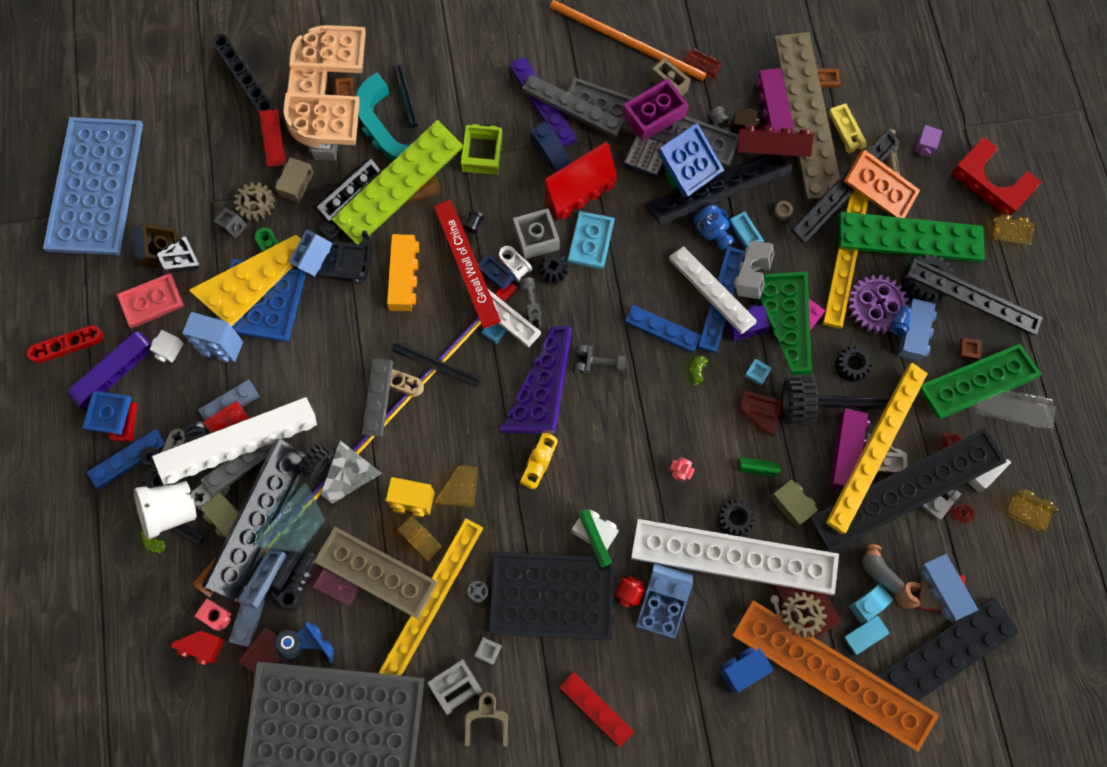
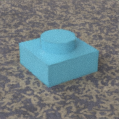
M755 359L745 377L761 386L772 368Z

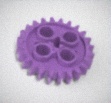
M872 275L870 280L867 277H864L862 281L859 280L852 287V291L849 293L850 298L848 299V304L851 305L847 310L853 311L850 317L857 318L854 323L860 322V329L866 326L867 332L874 329V334H877L879 330L882 334H885L887 330L892 332L890 324L899 312L900 307L907 306L910 308L909 305H906L909 298H903L906 291L900 292L902 285L896 287V280L890 283L889 277L883 280L882 275H879L877 279ZM879 291H883L885 296L881 295ZM862 297L867 298L869 302H865ZM888 307H891L894 312L889 311ZM871 313L875 314L877 316V319L873 318L871 316Z

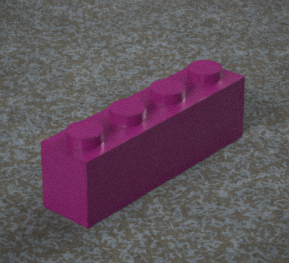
M781 68L760 70L758 78L755 80V85L757 89L759 88L760 92L758 98L759 103L763 107L762 119H765V126L774 127V130L780 131L781 128H792V131H794Z
M844 409L840 413L829 487L843 490L867 444L865 432L868 431L870 421L867 420L868 413Z

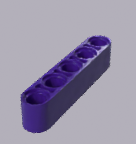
M140 331L135 332L74 384L67 392L68 397L80 409L87 408L93 391L106 392L151 352V342Z

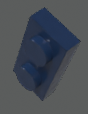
M490 254L478 264L481 273L502 291L516 279L515 274Z

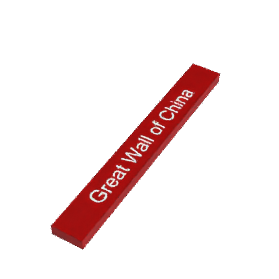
M449 200L434 206L483 329L501 322L452 201Z

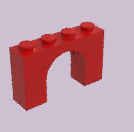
M984 137L956 166L951 174L957 180L967 185L972 192L982 197L986 203L996 208L1001 215L1009 219L1042 182L1027 171L1016 184L1010 187L1003 188L990 183L984 174V165L994 155L998 147Z

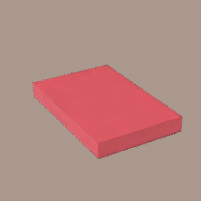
M171 273L117 294L128 326L131 329L185 307Z

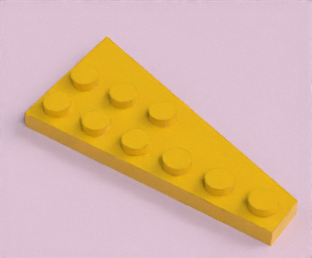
M294 235L189 291L222 321L228 322L232 327L294 266L289 263V260L301 238Z

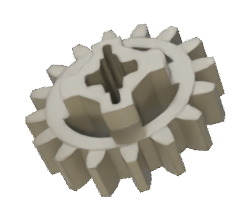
M251 182L249 187L244 184V190L238 189L240 194L234 195L237 200L234 201L236 211L238 214L240 213L243 219L246 217L248 221H251L254 218L257 222L259 217L265 219V214H271L269 209L275 208L273 205L275 202L273 193L266 185L262 187L259 182L255 186Z
M803 592L799 597L798 593H795L793 598L789 596L786 599L787 603L782 605L784 611L780 615L785 617L782 624L787 623L789 625L786 629L787 631L794 630L793 636L800 633L801 638H805L807 634L811 638L814 636V632L818 634L821 631L820 627H824L826 624L822 621L827 617L826 614H822L825 606L820 607L818 604L821 600L814 601L813 594L806 597V593ZM804 625H813L809 628H803Z

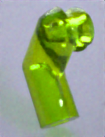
M704 356L696 357L690 367L695 384L705 381L701 370L707 365L708 360Z
M144 531L140 533L146 550L154 553H161L165 550L166 543L163 540L147 539Z

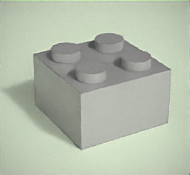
M549 208L513 218L514 231L524 259L559 250L560 240Z

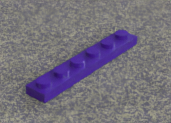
M525 57L509 64L510 70L522 88L530 75L537 77ZM526 94L542 120L554 132L563 148L577 141L576 135L558 109Z

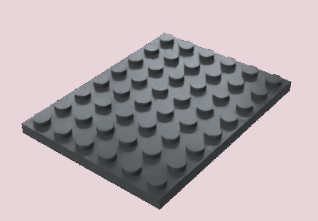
M258 661L242 767H414L424 678Z

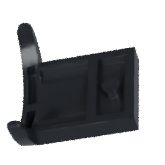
M362 231L363 244L357 245L354 243L330 241L333 244L321 264L319 270L320 278L349 280L356 284L363 283L368 275L371 259V245L368 232Z

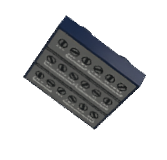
M636 135L623 166L657 178L663 161L656 150L665 143L651 138L642 142Z

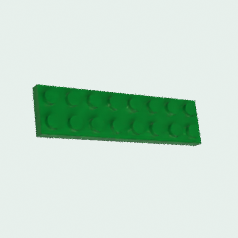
M840 212L838 215L839 249L919 257L936 255V258L941 257L943 259L983 262L985 260L983 226L849 212Z

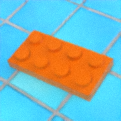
M862 150L843 181L890 216L905 218L920 191L866 150Z

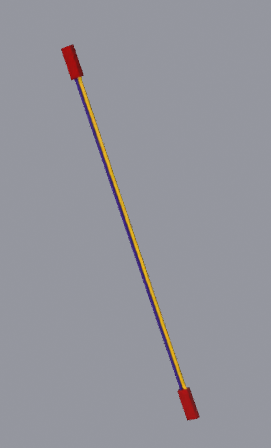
M511 282L503 291L499 289L495 295L503 302H506L517 290V286ZM479 316L438 358L439 360L445 362L481 324ZM429 368L419 378L423 385L436 370ZM417 384L412 386L411 389L418 388ZM404 394L386 413L385 425L413 396ZM365 436L352 450L359 454L375 436ZM326 478L272 534L262 556L321 495Z

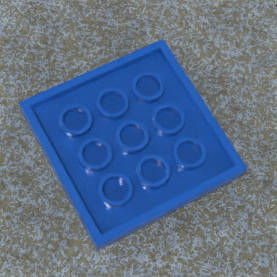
M232 259L229 269L244 261ZM291 268L232 326L234 331L241 335L289 342L306 272Z

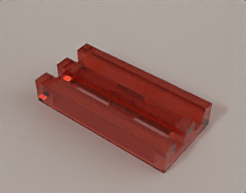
M691 48L684 60V63L706 73L707 76L713 79L723 63L694 48Z

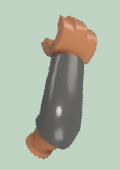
M876 544L867 545L866 555L861 560L865 572L894 593L896 601L901 607L910 609L920 606V601L911 592L920 589L921 584L909 582L904 585V581L885 564L884 558L881 557L880 553L881 546Z

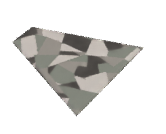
M340 441L321 495L333 504L382 473Z

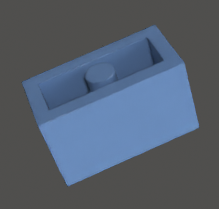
M306 229L289 263L315 276L320 270L321 264L333 243Z

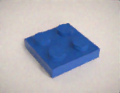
M93 391L82 428L89 431L121 435L132 398L127 395Z

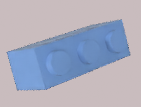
M913 298L908 304L912 310L910 314V328L905 335L901 336L898 356L920 362L930 352L928 342L933 335L934 329L931 326L932 322L936 319L937 312L934 311L936 304Z
M947 554L920 567L922 578L931 586V594L936 601L939 600L943 607L941 611L947 620L949 619L950 622H954L978 610Z

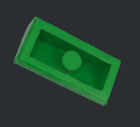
M744 457L739 458V472L776 477L781 471L777 462Z

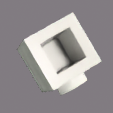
M161 330L158 337L152 341L150 350L155 354L154 358L161 362L167 360L173 363L184 343L178 337Z

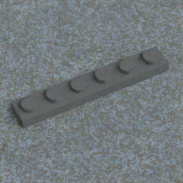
M530 75L522 88V92L615 139L624 126L625 121L533 75Z

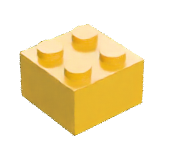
M391 477L386 502L390 508H393L394 512L404 514L405 511L413 512L412 515L424 517V515H430L435 492L430 484Z

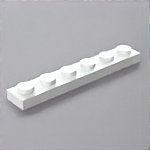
M685 247L669 256V260L740 334L756 324V319Z

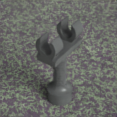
M524 278L520 281V287L523 292H526L528 320L531 324L538 322L540 329L542 325L540 319L541 311L539 303H535L533 290L536 287L533 278Z
M577 346V354L581 356L588 355L587 364L575 363L576 373L590 374L591 364L614 366L617 368V371H625L626 356L618 355V358L615 360L601 357L595 358L592 356V346Z

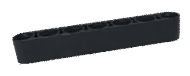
M224 34L215 35L212 42L218 55L259 116V111H264L265 109H268L266 111L277 110L228 37ZM280 116L281 129L283 132L285 129V125Z

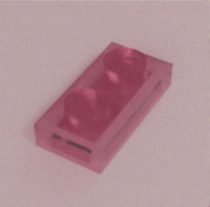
M323 569L314 585V588L348 606L352 604L360 589Z

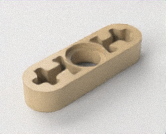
M392 369L390 389L413 397L419 396L423 392L424 386L419 378ZM395 377L402 378V382L399 385L392 384ZM415 384H417L418 388H414L413 390L409 386H414Z

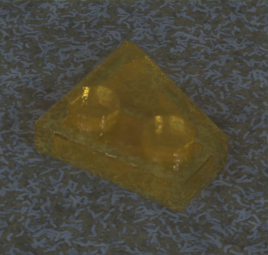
M458 466L437 497L436 504L474 507L478 467Z

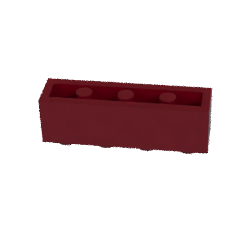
M746 125L745 128L739 131L738 152L806 157L813 155L815 133L811 132V129H800L797 132L792 131V128H781L780 131L774 130V127L765 126L763 129H755L756 126Z

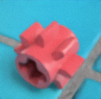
M680 457L678 461L673 460L669 470L672 471L671 476L674 479L685 482L686 478L690 479L695 469L691 468V461Z

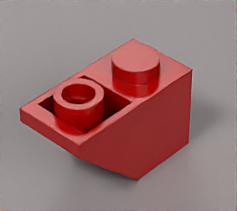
M199 631L172 643L171 647L177 649L176 654L188 657L190 654L196 657L194 661L206 665L207 662L215 663L225 640L210 633Z

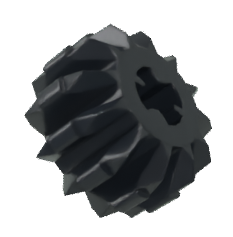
M549 253L548 259L545 257L541 258V263H538V275L542 276L543 282L548 280L550 285L552 281H555L558 285L559 280H565V275L569 274L567 269L569 264L564 262V256L558 258L556 253L552 257Z
M201 421L189 423L183 430L187 443L208 435L207 429Z

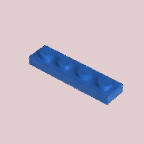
M634 305L625 320V324L692 354L702 336Z
M155 429L87 471V474L97 489H101L142 463L140 453L144 448L152 446L161 451L166 442L160 432ZM148 453L147 458L152 457L154 454Z

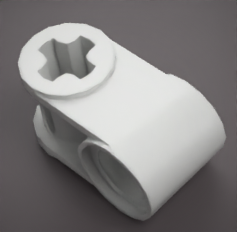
M504 246L500 249L499 262L515 274V281H521L523 275L532 271L531 265L514 248ZM510 255L512 258L507 260L503 256Z

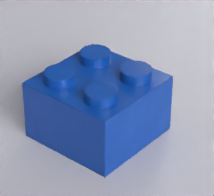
M751 647L738 654L740 657L738 660L733 658L722 664L723 669L718 672L730 692L739 693L774 670L760 648L754 650Z

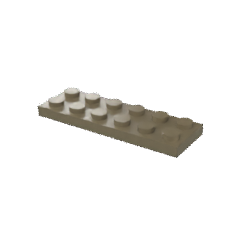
M334 527L314 561L318 565L417 619L420 617L438 585V582L337 527Z

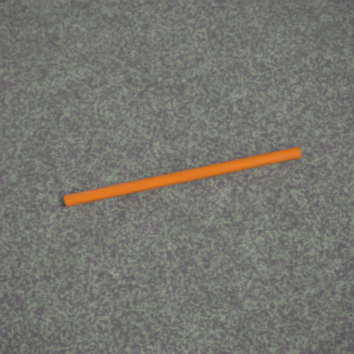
M555 0L550 4L551 9L656 60L667 59L681 72L702 82L706 77V73Z

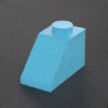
M878 584L851 604L849 608L860 623H864L884 610L893 599L881 584Z

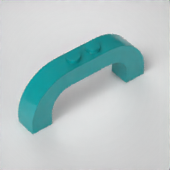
M375 73L363 82L357 92L356 97H359L360 101L358 117L363 127L361 128L367 138L370 136L375 149H380L383 155L393 162L410 145H403L395 141L373 113L376 103L389 95L387 84L378 73Z

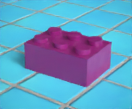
M667 78L623 104L622 116L639 139L644 142L687 115L689 104Z

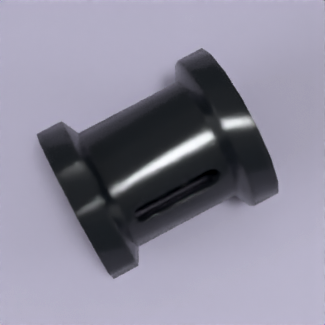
M470 210V216L467 222L463 224V229L469 233L477 234V228L485 217L476 210Z

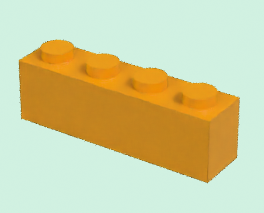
M392 234L387 301L390 311H412V305H416V294L413 293V289L417 287V276H414L415 270H418V259L415 258L416 253H419V242H416L415 235Z

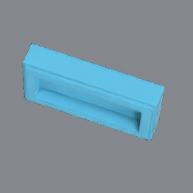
M745 211L729 219V224L745 249L749 248L751 241H764Z
M875 616L843 638L854 655H857L890 633L879 616Z

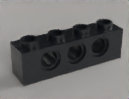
M364 159L312 205L313 209L323 220L330 221L382 171L372 159Z

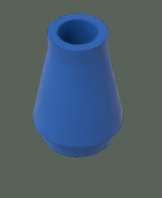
M907 306L900 307L899 312L890 324L891 331L894 334L905 335L909 331L911 308Z

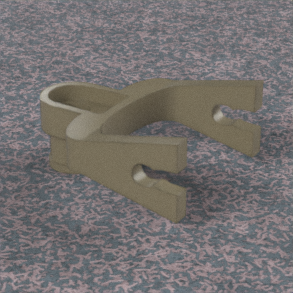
M486 692L479 699V709L469 711L466 715L465 746L470 744L471 721L480 717H492L503 722V747H507L508 714L505 711L496 710V697L494 694ZM490 697L492 702L487 704L484 698Z

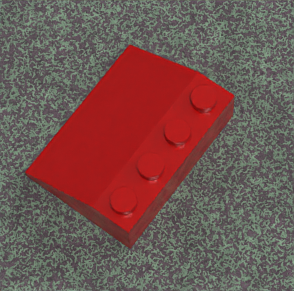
M607 142L601 144L545 179V206L549 208L556 221L561 218H567L575 209L583 208L591 199L595 200L604 191H610L615 187L617 174L609 144Z

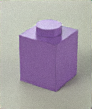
M925 125L919 134L914 152L922 156L932 157L938 147L942 130Z

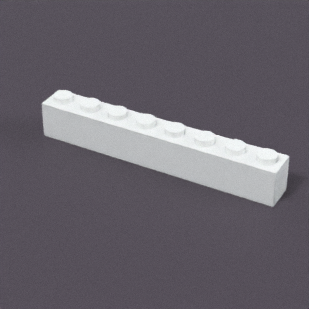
M305 397L152 457L163 484L175 483L186 476L195 475L199 471L213 468L219 463L233 460L245 453L254 452L265 445H271L276 438H289L298 432L309 430L317 425L315 414Z

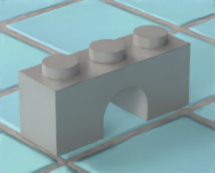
M751 241L749 248L745 249V260L741 262L739 277H736L734 281V288L737 289L738 296L760 299L764 287L763 273L755 271L758 269H770L774 257L773 244Z

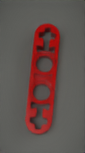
M87 326L32 345L27 351V356L34 363H43L96 345L103 340L104 335L97 326ZM92 332H96V334L94 335L95 338L90 337L92 336ZM79 337V343L72 346L70 344L71 339ZM60 343L59 351L52 352V346ZM36 351H40V352H41V353L38 354L39 357H35V356H34V355L37 354Z

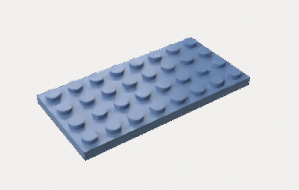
M69 117L43 246L46 252L120 255L143 128L141 121Z

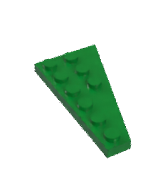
M808 271L763 274L764 287L760 301L762 306H765L771 327L791 374H812Z

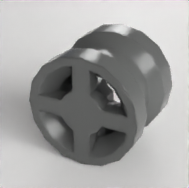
M721 106L714 108L707 115L708 119L713 122L712 125L719 128L725 126L730 120L724 114L725 110Z
M474 581L468 586V596L473 602L481 603L486 600L488 596L486 584L481 581Z

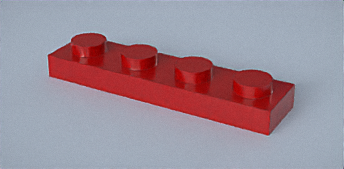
M575 672L559 687L619 747L634 733Z

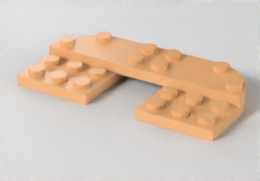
M325 25L311 28L308 30L309 33L303 37L300 35L295 40L291 49L288 93H286L284 104L287 128L297 141L310 147L319 148L320 143L356 145L359 97L325 95L328 71L362 73L366 35L365 27Z

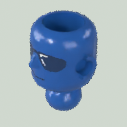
M712 204L694 217V224L700 236L709 241L715 239L719 249L724 250L734 242L733 237L726 232L729 228V222L727 220L728 215L724 209H720L717 205Z

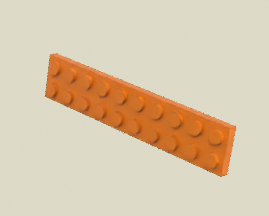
M754 600L752 601L732 636L753 647V649L760 648L767 658L919 752L939 714L814 637L810 638L807 634L805 638H801L800 633L793 636L794 630H786L789 625L787 623L782 624L783 618Z

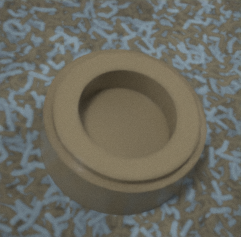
M787 201L778 202L774 209L775 216L780 220L789 219L793 213V206Z

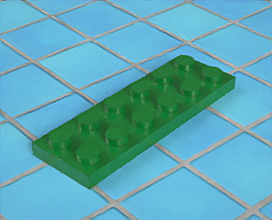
M1017 344L924 383L919 391L938 420L1037 379L1041 376V372L1021 344Z

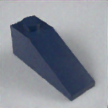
M545 121L530 130V142L555 173L572 163L558 138Z

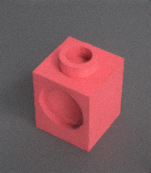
M206 599L195 617L214 630L221 631V629L226 628L229 624L232 613L216 602ZM218 611V619L212 621L211 616L213 612Z

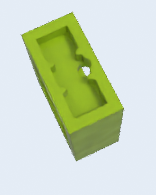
M477 124L466 125L461 160L462 172L498 175L503 138L502 128L496 126L485 127ZM471 138L497 140L494 160L469 158Z

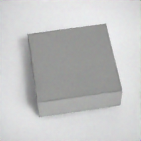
M483 637L475 657L494 665L502 646Z

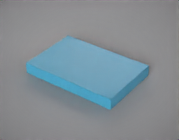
M579 211L567 262L603 270L615 218Z

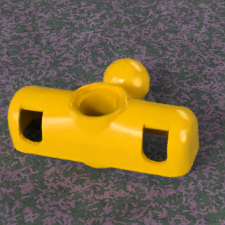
M549 433L542 434L537 447L533 449L528 459V466L520 481V485L529 489L537 488L558 443L555 436ZM545 442H549V443L553 444V445H552V448H550L549 446L545 445L544 443H545ZM528 477H534L537 480L534 483L530 481Z

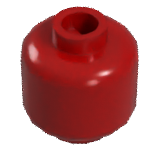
M632 576L622 578L615 592L616 597L620 599L618 603L627 608L630 605L637 606L645 592V588L642 586L643 582Z

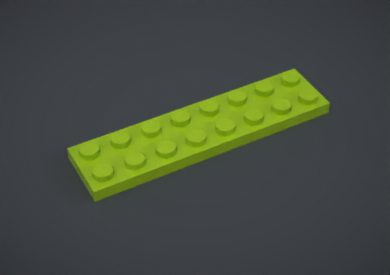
M437 120L332 218V221L355 244H362L363 230L367 231L369 236L376 231L463 148V145Z

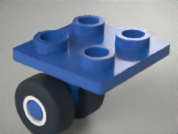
M308 621L304 624L305 628L298 633L292 630H285L279 633L275 639V648L278 655L283 659L291 660L296 658L300 654L301 649H320L328 662H333L334 652L332 646L327 640L324 642L321 640L322 636L318 627L315 624L310 625Z

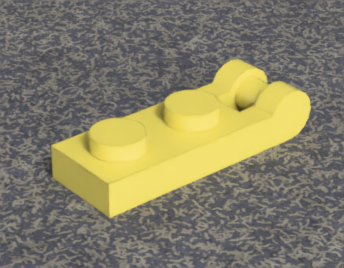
M847 104L831 108L828 113L845 144L847 153L850 154L855 152L856 149L866 148V140Z

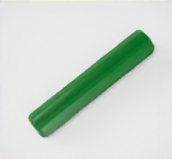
M582 510L578 515L601 567L608 566L612 561L590 510Z

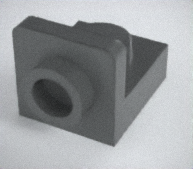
M224 208L213 220L217 226L228 231L234 238H237L247 227V224L238 214L227 208Z

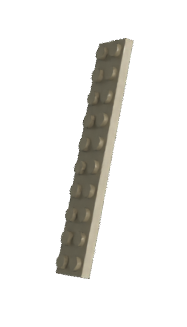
M810 33L775 36L774 44L779 68L782 70L794 131L799 132L800 129H811V132L815 133L813 155L811 157H797L806 202L819 200L840 178Z

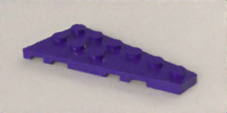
M552 326L542 345L543 350L539 357H536L532 371L526 376L516 396L517 400L507 414L508 418L505 424L501 425L499 429L501 433L556 432L572 333L570 326Z

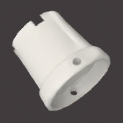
M186 481L153 488L143 486L134 489L138 515L147 539L158 536L162 531L196 520L193 498L191 499L189 494L191 491Z

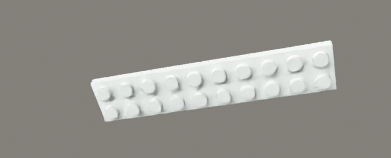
M638 519L631 559L834 595L839 554Z

